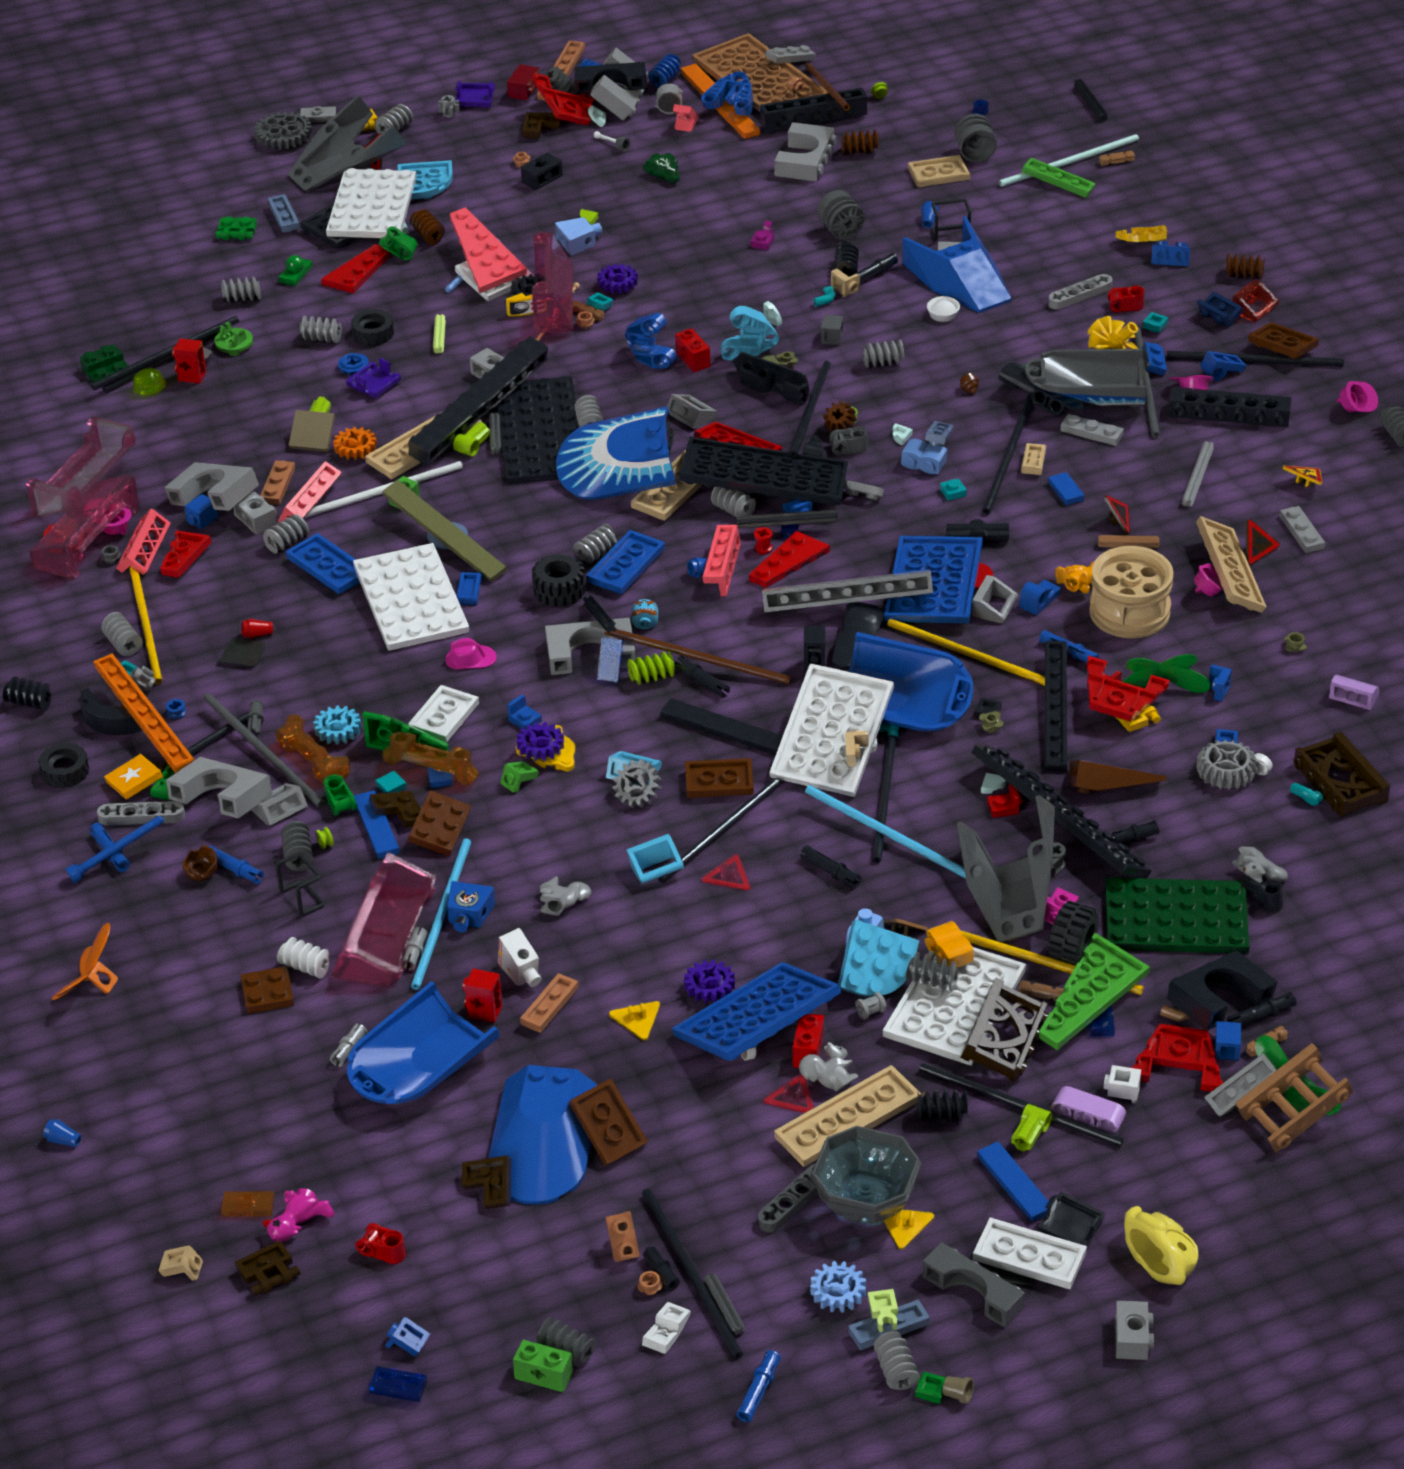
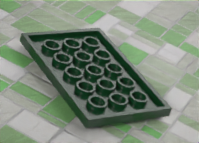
M1106 878L1107 940L1122 950L1232 953L1237 950L1240 953L1249 954L1250 943L1246 889L1242 885L1244 881Z

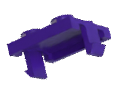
M458 81L455 90H457L456 100H459V106L465 108L491 107L495 84L492 81L490 83H461V81Z
M379 358L380 368L376 363L370 362L348 378L346 385L376 399L401 380V375L396 372L392 374L391 363Z

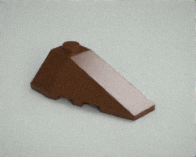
M1082 760L1070 761L1069 765L1070 786L1077 788V793L1090 794V791L1166 781L1167 777Z

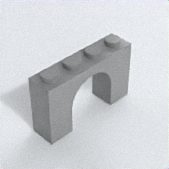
M615 48L606 57L603 65L633 63L634 61L618 48ZM603 75L594 85L590 95L624 121L627 116L631 117L636 111L635 107L639 103V97L644 90H628L625 85H623V89Z
M792 122L788 131V147L806 149L811 152L791 153L779 151L774 160L775 176L817 181L819 175L823 174L824 165H827L828 155L832 153V146L836 145L837 136L834 135V128Z
M194 462L165 486L164 489L170 504L178 506L187 505L199 494L210 489L207 493L215 510L229 511L253 491L259 483L253 468Z
M630 618L613 619L617 629L632 633ZM598 621L545 626L551 675L572 673V651L588 643H597L608 647L613 655L615 669L627 668V661L629 659H632L635 663L634 642L605 635V630Z
M203 757L197 758L166 780L169 800L184 804L189 803L208 790L226 788L218 794L220 812L235 818H240L272 795L269 775Z

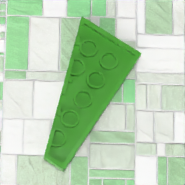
M1094 933L1091 943L1084 950L1081 961L1077 963L1064 986L1062 995L1058 997L1053 1011L1049 1013L1041 1027L1039 1039L1056 1050L1060 1049L1146 977L1150 972V966L1097 933Z

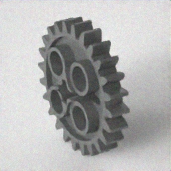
M286 111L283 114L277 112V115L271 113L270 117L264 116V119H259V123H256L254 127L255 139H257V142H260L261 146L266 144V148L272 146V149L279 147L280 150L283 147L289 149V146L295 148L296 144L302 145V141L307 142V138H310V134H312L309 118L306 119L305 115L300 116V113L294 115V112L287 114Z

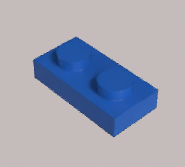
M1145 341L1142 350L1146 371L1164 376L1167 367L1163 347L1156 343L1152 344Z

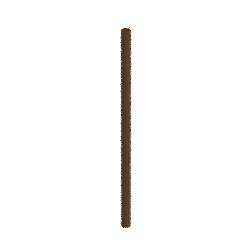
M806 63L805 68L842 109L848 111L850 109L849 104L811 63Z
M616 629L615 632L611 631L610 633L604 631L605 635L667 652L670 651L674 654L789 685L791 681V676L623 630Z

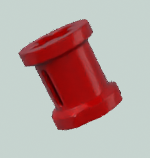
M766 527L756 529L754 531L756 539L754 550L760 555L771 553L773 549L770 540L772 538V530Z

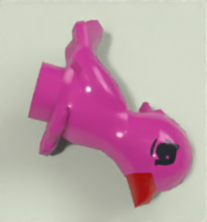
M301 1188L296 1193L293 1190H286L284 1193L286 1197L284 1199L286 1204L284 1212L280 1216L264 1220L262 1223L267 1228V1232L273 1241L281 1240V1242H285L298 1234V1230H301V1227L296 1226V1224L304 1223L317 1215L332 1218L334 1217V1211L328 1200L318 1202L315 1193L309 1189Z

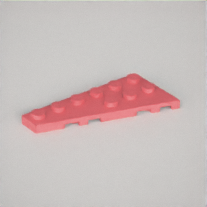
M466 207L450 213V221L455 233H457L459 243L463 248L464 256L469 269L473 273V279L477 283L479 293L527 274V268Z

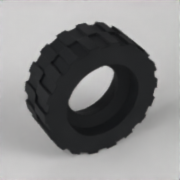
M368 309L359 312L352 318L353 339L359 342V344L366 346L381 345L392 339L394 335L393 318L387 311ZM369 326H380L375 329H366Z
M59 743L52 745L41 753L38 760L42 780L54 788L73 787V785H78L82 780H85L89 774L87 753L84 751V748L79 747L77 744ZM69 761L75 763L66 769L53 768V766L61 762Z

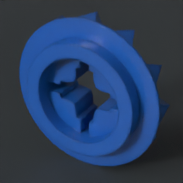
M347 354L339 359L338 369L342 373L351 375L368 365L369 360L362 354Z

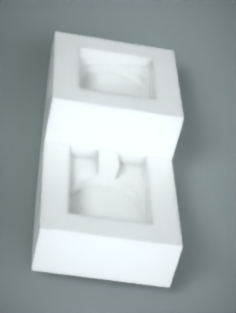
M667 1302L656 1314L655 1324L643 1336L642 1345L666 1354L684 1328L691 1310Z

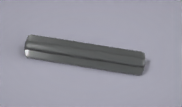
M491 413L489 415L491 453L494 455L501 453L500 416L498 413Z
M715 1273L706 1275L704 1277V1284L733 1336L743 1334L744 1324L718 1276Z

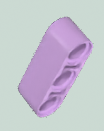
M1068 1086L1061 1088L1051 1105V1111L1112 1134L1117 1133L1126 1116V1110L1120 1104Z

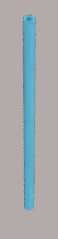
M807 786L805 793L966 879L965 869L959 864L815 787Z
M467 838L463 839L414 975L411 987L415 990H419L444 922L448 910L451 882H458L471 845V840Z

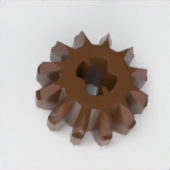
M839 401L838 405L832 402V408H826L827 414L823 415L824 425L826 428H829L830 432L848 429L849 427L854 428L853 422L857 421L855 409L851 408L850 403L844 404L843 401Z

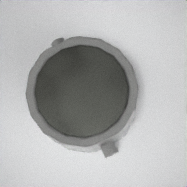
M674 84L662 85L656 92V108L662 113L673 114L674 104L682 105L683 91Z

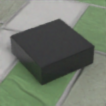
M981 698L975 710V717L979 718L981 714L993 711L1000 713L1002 702Z

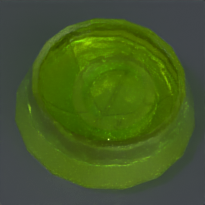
M153 368L141 370L134 376L133 380L134 392L143 396L156 394L166 385L164 376Z

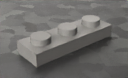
M801 45L800 47H775L774 49L766 50L765 56L774 63L815 60L816 53L811 51L808 46Z
M1071 414L1066 416L1060 429L1062 432L1117 446L1124 435V428Z
M1300 506L1280 510V518L1305 553L1325 549V541Z
M1262 1054L1204 1098L1218 1117L1222 1118L1236 1107L1235 1102L1277 1070L1267 1057Z

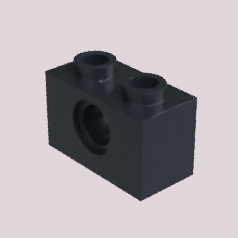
M548 152L521 166L522 183L535 190L563 176L562 160Z
M804 626V676H806L810 663L825 667V626Z

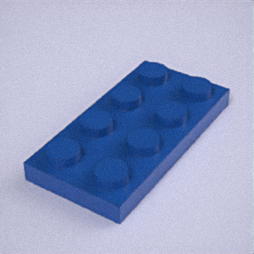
M629 530L586 575V582L622 595L664 551L665 542Z
M319 533L314 534L286 551V558L338 594L343 593L360 582L353 564V560L356 559Z

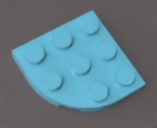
M452 160L398 164V171H416L417 178L411 200L430 199L432 196L447 189L453 180Z
M853 920L838 981L840 989L863 997H872L875 992H880L883 996L895 991L906 981L907 967L911 958L917 952L919 940L859 920Z

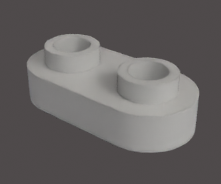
M845 480L844 489L847 490L849 495L858 496L859 493L866 494V498L878 500V497H883V488Z

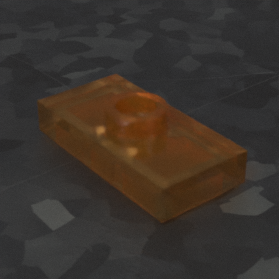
M274 1191L224 1192L222 1217L273 1216Z

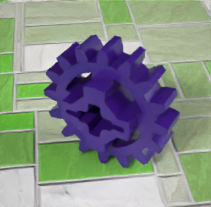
M614 263V266L607 265V269L601 268V272H598L597 283L600 285V289H604L605 292L611 291V294L615 292L621 294L622 291L629 292V289H634V285H638V272H636L635 268L631 269L630 265L624 266L622 263L620 266H617Z
M535 722V726L532 727L528 724L527 730L520 729L521 734H517V750H520V755L526 754V759L534 757V761H537L538 758L546 761V757L553 759L554 753L560 755L561 749H564V733H561V728L555 729V724L547 726V722H544L543 725Z
M712 959L711 963L703 960L701 965L695 962L694 968L688 967L687 974H684L685 991H688L689 997L695 995V1001L704 999V1004H707L708 1000H712L715 1003L718 998L725 997V994L728 995L732 992V989H735V973L731 972L730 966L724 967L723 961L716 964L715 959Z

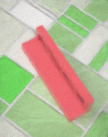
M325 461L286 505L278 522H283L284 519L289 518L293 514H297L304 519L337 481L342 472Z
M151 508L140 519L116 569L123 573L131 566L144 575L171 522ZM154 520L163 525V527L157 528ZM148 533H153L156 540H151ZM142 545H147L149 552H145ZM135 558H141L144 566L138 563Z
M717 525L704 570L703 582L718 583L720 596H727L741 546L738 525Z

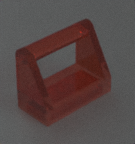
M1256 279L1233 295L1232 302L1242 306L1244 312L1240 316L1253 322L1259 320L1279 304V300L1269 289ZM1256 300L1267 303L1257 312L1250 307Z

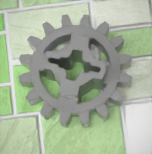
M639 759L637 764L634 760H631L630 766L623 763V771L617 769L616 772L619 774V777L613 778V781L617 783V785L613 786V790L617 792L615 796L624 805L629 803L630 807L635 808L637 803L640 808H643V802L646 801L648 804H651L650 798L658 797L654 792L655 790H661V787L657 784V782L661 781V778L657 775L658 770L652 768L653 765L649 762L645 764L642 759ZM632 781L640 783L642 787L635 785Z

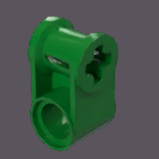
M393 226L387 229V234L379 242L383 249L405 261L412 258L417 248V242L414 238Z
M335 774L327 776L324 780L325 797L333 815L336 817L341 812L350 809L353 811L357 810L354 795L347 787L343 778Z

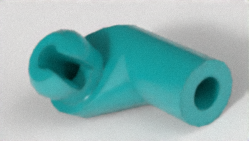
M833 286L824 287L823 291L825 294L813 298L815 307L823 306L833 301L836 295Z
M881 723L878 732H887V736L894 735L897 738L899 736V726Z
M1293 783L1290 786L1291 793L1301 797L1310 805L1316 806L1323 801V794L1320 791L1314 792L1298 783Z

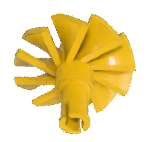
M1111 316L1097 319L1087 331L1090 334L1088 346L1095 349H1126L1125 347L1138 349L1134 343L1128 342L1129 338H1135L1134 334L1138 331V327L1134 322H1129L1123 327L1125 324L1123 321L1111 320Z

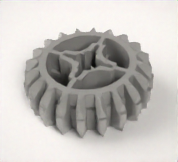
M1224 739L1223 742L1215 740L1214 744L1208 743L1206 747H1202L1197 756L1196 768L1197 772H1199V778L1204 779V783H1210L1211 787L1218 786L1220 790L1227 788L1230 791L1231 788L1238 790L1240 786L1246 787L1247 783H1252V779L1257 773V762H1255L1256 757H1254V752L1250 751L1249 746L1244 747L1242 742L1237 744L1234 740L1227 742Z

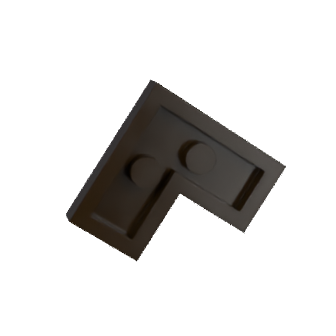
M526 112L522 135L531 139L540 138L542 128H560L561 120L557 119L553 112Z
M412 791L370 794L368 802L375 815L397 814L404 828L414 826L421 808Z
M506 1155L462 1162L461 1186L465 1189L484 1186V1207L487 1209L511 1206L512 1159Z

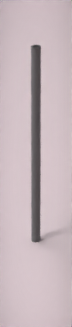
M1138 327V331L1134 334L1135 345L1138 349H1142L1141 329ZM1143 356V384L1146 386L1147 411L1152 437L1158 438L1160 437L1149 372L1146 371Z
M210 693L204 695L203 699L294 785L300 786L302 793L318 808L324 805L325 801L220 702Z

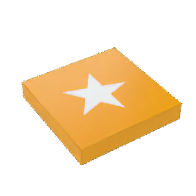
M139 754L104 776L106 783L125 799H129L163 777L161 770L142 754Z

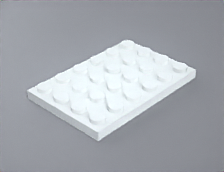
M355 168L344 171L326 229L327 236L385 237L387 229L391 226L402 231L417 178L416 171H394L390 169L362 170Z
M433 543L353 560L355 571L388 651L469 633L468 622Z
M810 663L769 772L770 778L805 786L811 785L818 789L855 797L894 689V682ZM854 730L867 731L869 746L860 747V757L856 758L857 766L848 767L845 732H852Z
M973 947L974 962L956 968L959 971V975L953 991L949 990V986L946 989H941L939 984L933 987L930 982L925 985L922 984L921 979L919 982L912 980L885 1025L883 1037L972 1066L973 1060L970 1059L968 1062L961 1059L960 1056L992 983L997 977L1004 981V985L1015 990L1026 971V964ZM930 951L928 954L929 962H932L936 955L933 951ZM994 1011L997 1016H1000L998 1011ZM989 1021L987 1022V1023L991 1024L993 1027H994L995 1024H996V1023H992V1022H989Z

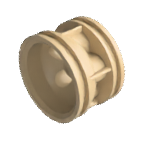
M1139 546L1113 548L1097 557L1092 566V594L1089 609L1090 617L1094 624L1104 632L1122 638H1142L1162 630L1170 618L1171 600L1169 594L1173 585V567L1171 563L1160 553Z

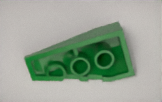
M363 712L366 747L449 763L448 743L394 717Z

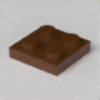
M287 966L240 974L247 1014L294 1006Z

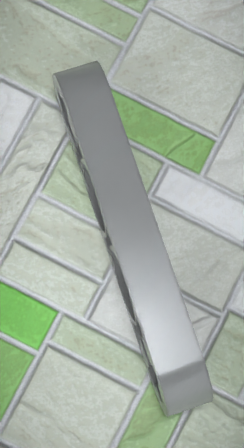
M1101 274L1055 291L1049 295V307L1052 309H1063L1112 289V277L1107 274Z
M177 801L113 803L101 805L97 809L99 822L107 826L146 824L157 816H162L164 818L162 824L181 822L185 818L184 805ZM151 811H157V813L154 815L147 814ZM128 812H135V814L131 816L125 815Z

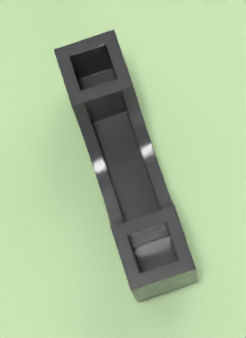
M941 1242L923 1260L922 1277L942 1290L958 1285L968 1286L977 1290L985 1299L984 1315L1004 1328L1024 1309L1025 1292L1021 1291L1016 1285H1011L1003 1280L996 1273L983 1268L976 1261L960 1254L953 1247H949Z

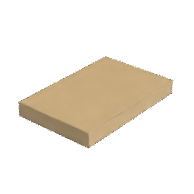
M960 155L908 163V170L917 188L970 180V173Z

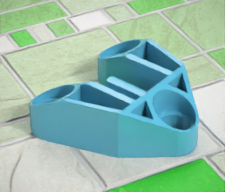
M738 306L733 309L729 318L732 325L740 329L741 334L740 336L736 335L723 341L719 351L722 358L727 361L733 360L741 352L757 356L776 346L779 342V336L763 313L747 306ZM768 335H774L772 339H765Z

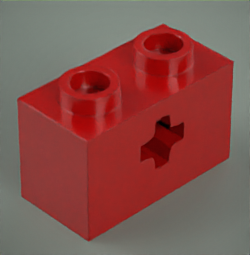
M693 328L675 334L676 353L693 372L711 367L710 347Z
M180 338L172 350V355L176 361L175 372L178 375V381L201 384L207 373L202 341Z
M473 968L469 977H465L462 987L466 994L464 1007L467 1008L468 1018L495 1023L503 1007L500 974Z
M806 1014L799 1018L793 1044V1067L799 1068L800 1061L809 1054L820 1057L824 1038V1015Z

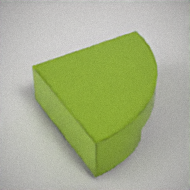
M581 209L580 218H585L590 225H593L598 219V212Z

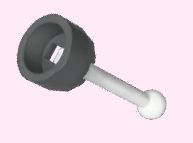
M598 131L594 132L595 138L614 142L620 151L626 152L631 146V140L627 137L620 136L617 139L601 135Z

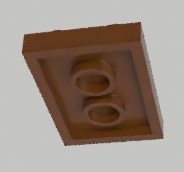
M1273 322L1248 335V342L1254 343L1258 347L1271 349L1275 353L1288 355L1289 358L1293 359L1299 358L1319 346V338Z
M751 758L685 761L687 798L754 795Z
M430 790L410 832L408 842L450 857L472 805Z
M612 1078L568 1102L605 1166L648 1143Z

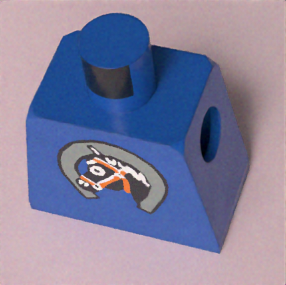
M452 881L448 900L449 922L454 924L453 927L458 932H465L468 926L481 927L495 906L494 887Z

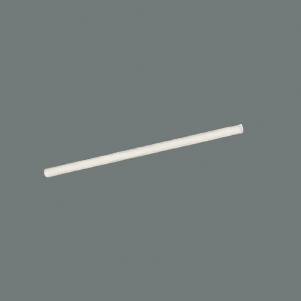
M461 461L408 478L419 483L463 469ZM392 483L313 507L305 518L381 495L383 490Z

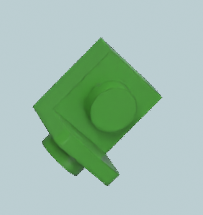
M525 761L505 764L500 784L516 793L519 791L521 782L537 779L539 771Z

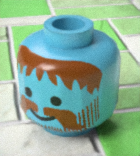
M641 599L632 605L631 621L636 628L650 629L657 625L658 607L655 602L649 599Z

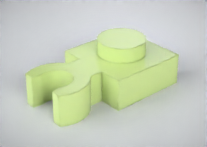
M894 1290L868 1292L872 1319L877 1318L878 1330L883 1332V1324L890 1323L893 1326V1330H897L896 1316H898V1307Z

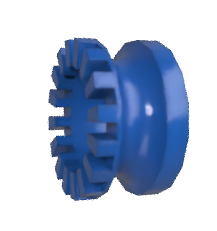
M173 699L166 703L165 707L168 718H173V720L177 718L178 720L179 717L182 718V716L186 715L184 701Z

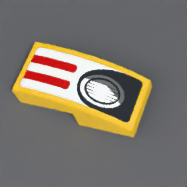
M543 290L528 296L520 293L506 299L508 316H523L547 310L546 293Z

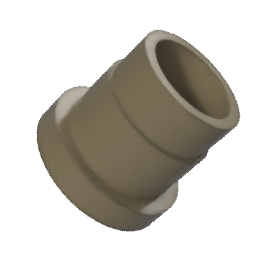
M947 1376L943 1385V1394L959 1399L964 1404L970 1402L974 1390L973 1378L964 1377L963 1379Z

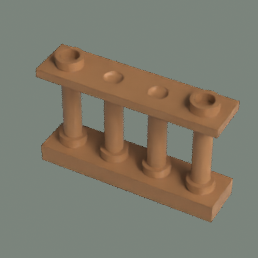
M1313 1043L1235 1102L1240 1115L1246 1121L1255 1116L1271 1133L1268 1140L1276 1153L1288 1147L1292 1140L1338 1104L1348 1100L1350 1095L1354 1093L1346 1077L1337 1083L1320 1065L1323 1059L1318 1048ZM1310 1071H1313L1330 1089L1320 1098L1301 1081V1078ZM1291 1086H1294L1311 1104L1300 1113L1281 1095ZM1272 1101L1291 1119L1280 1129L1262 1110Z

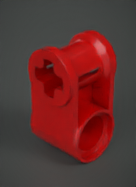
M1141 286L1112 288L1107 293L1110 309L1116 313L1142 310L1144 308V288Z
M375 1223L368 1224L364 1236L355 1243L356 1249L362 1255L373 1257L389 1264H398L406 1257L401 1232Z

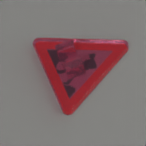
M734 854L702 876V882L743 890H750L751 888L739 854Z
M801 1073L764 1097V1103L803 1113L815 1108L807 1080Z

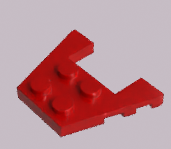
M537 73L533 74L532 81L557 119L588 126L591 121L588 109L592 106L594 100L590 95L591 93L575 95L554 90L551 87L548 76Z
M1088 656L1089 709L1131 722L1169 687L1170 680L1151 675L1145 689L1105 677L1103 674L1108 661Z
M1160 1024L1147 1042L1144 1051L1136 1058V1063L1133 1067H1130L1141 1070V1082L1149 1083L1152 1065L1155 1064L1165 1067L1203 1071L1200 1089L1202 1091L1212 1092L1223 1084L1219 1074V1066L1216 1064L1214 1057L1215 1052L1209 1031Z

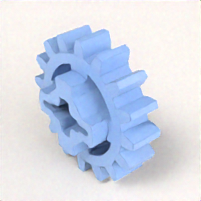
M833 1261L831 1267L823 1264V1271L815 1270V1276L811 1277L810 1293L814 1295L815 1303L821 1301L822 1309L829 1306L830 1312H834L835 1308H839L841 1313H843L845 1307L848 1306L849 1309L853 1310L854 1303H862V1297L866 1296V1279L863 1278L862 1271L856 1272L855 1265L848 1268L844 1261L841 1266H837V1263Z

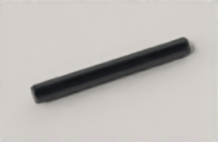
M835 509L737 516L736 525H738L739 529L836 522L838 517Z
M590 595L588 598L585 596L583 598L585 602L583 605L607 633L615 632L617 628L613 619L593 596Z

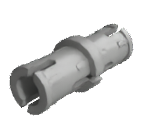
M419 927L414 928L410 941L406 943L405 955L401 961V967L407 970L409 963H411L409 971L414 970L418 957L423 953V944L428 935L424 928H421L419 935Z
M356 1023L349 1034L342 1037L339 1041L340 1045L330 1056L332 1064L341 1067L354 1045L367 1034V1029L362 1024L359 1026V1023Z

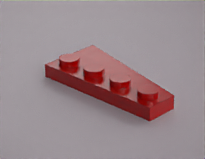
M375 244L321 278V283L324 286L354 294L392 253L383 249L381 245Z
M716 421L694 431V437L782 451V446Z
M796 531L749 574V581L767 588L785 578L786 573L790 571L796 572L801 569L802 564L808 561L812 563L817 560L818 555L829 553L830 545Z

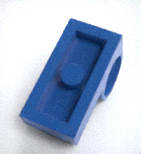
M1207 351L1201 363V370L1207 376H1211L1214 382H1218L1225 377L1227 371L1243 372L1247 365L1237 355Z
M1043 580L1038 585L1027 582L1020 594L1019 607L1034 615H1038L1061 594V587L1046 580Z

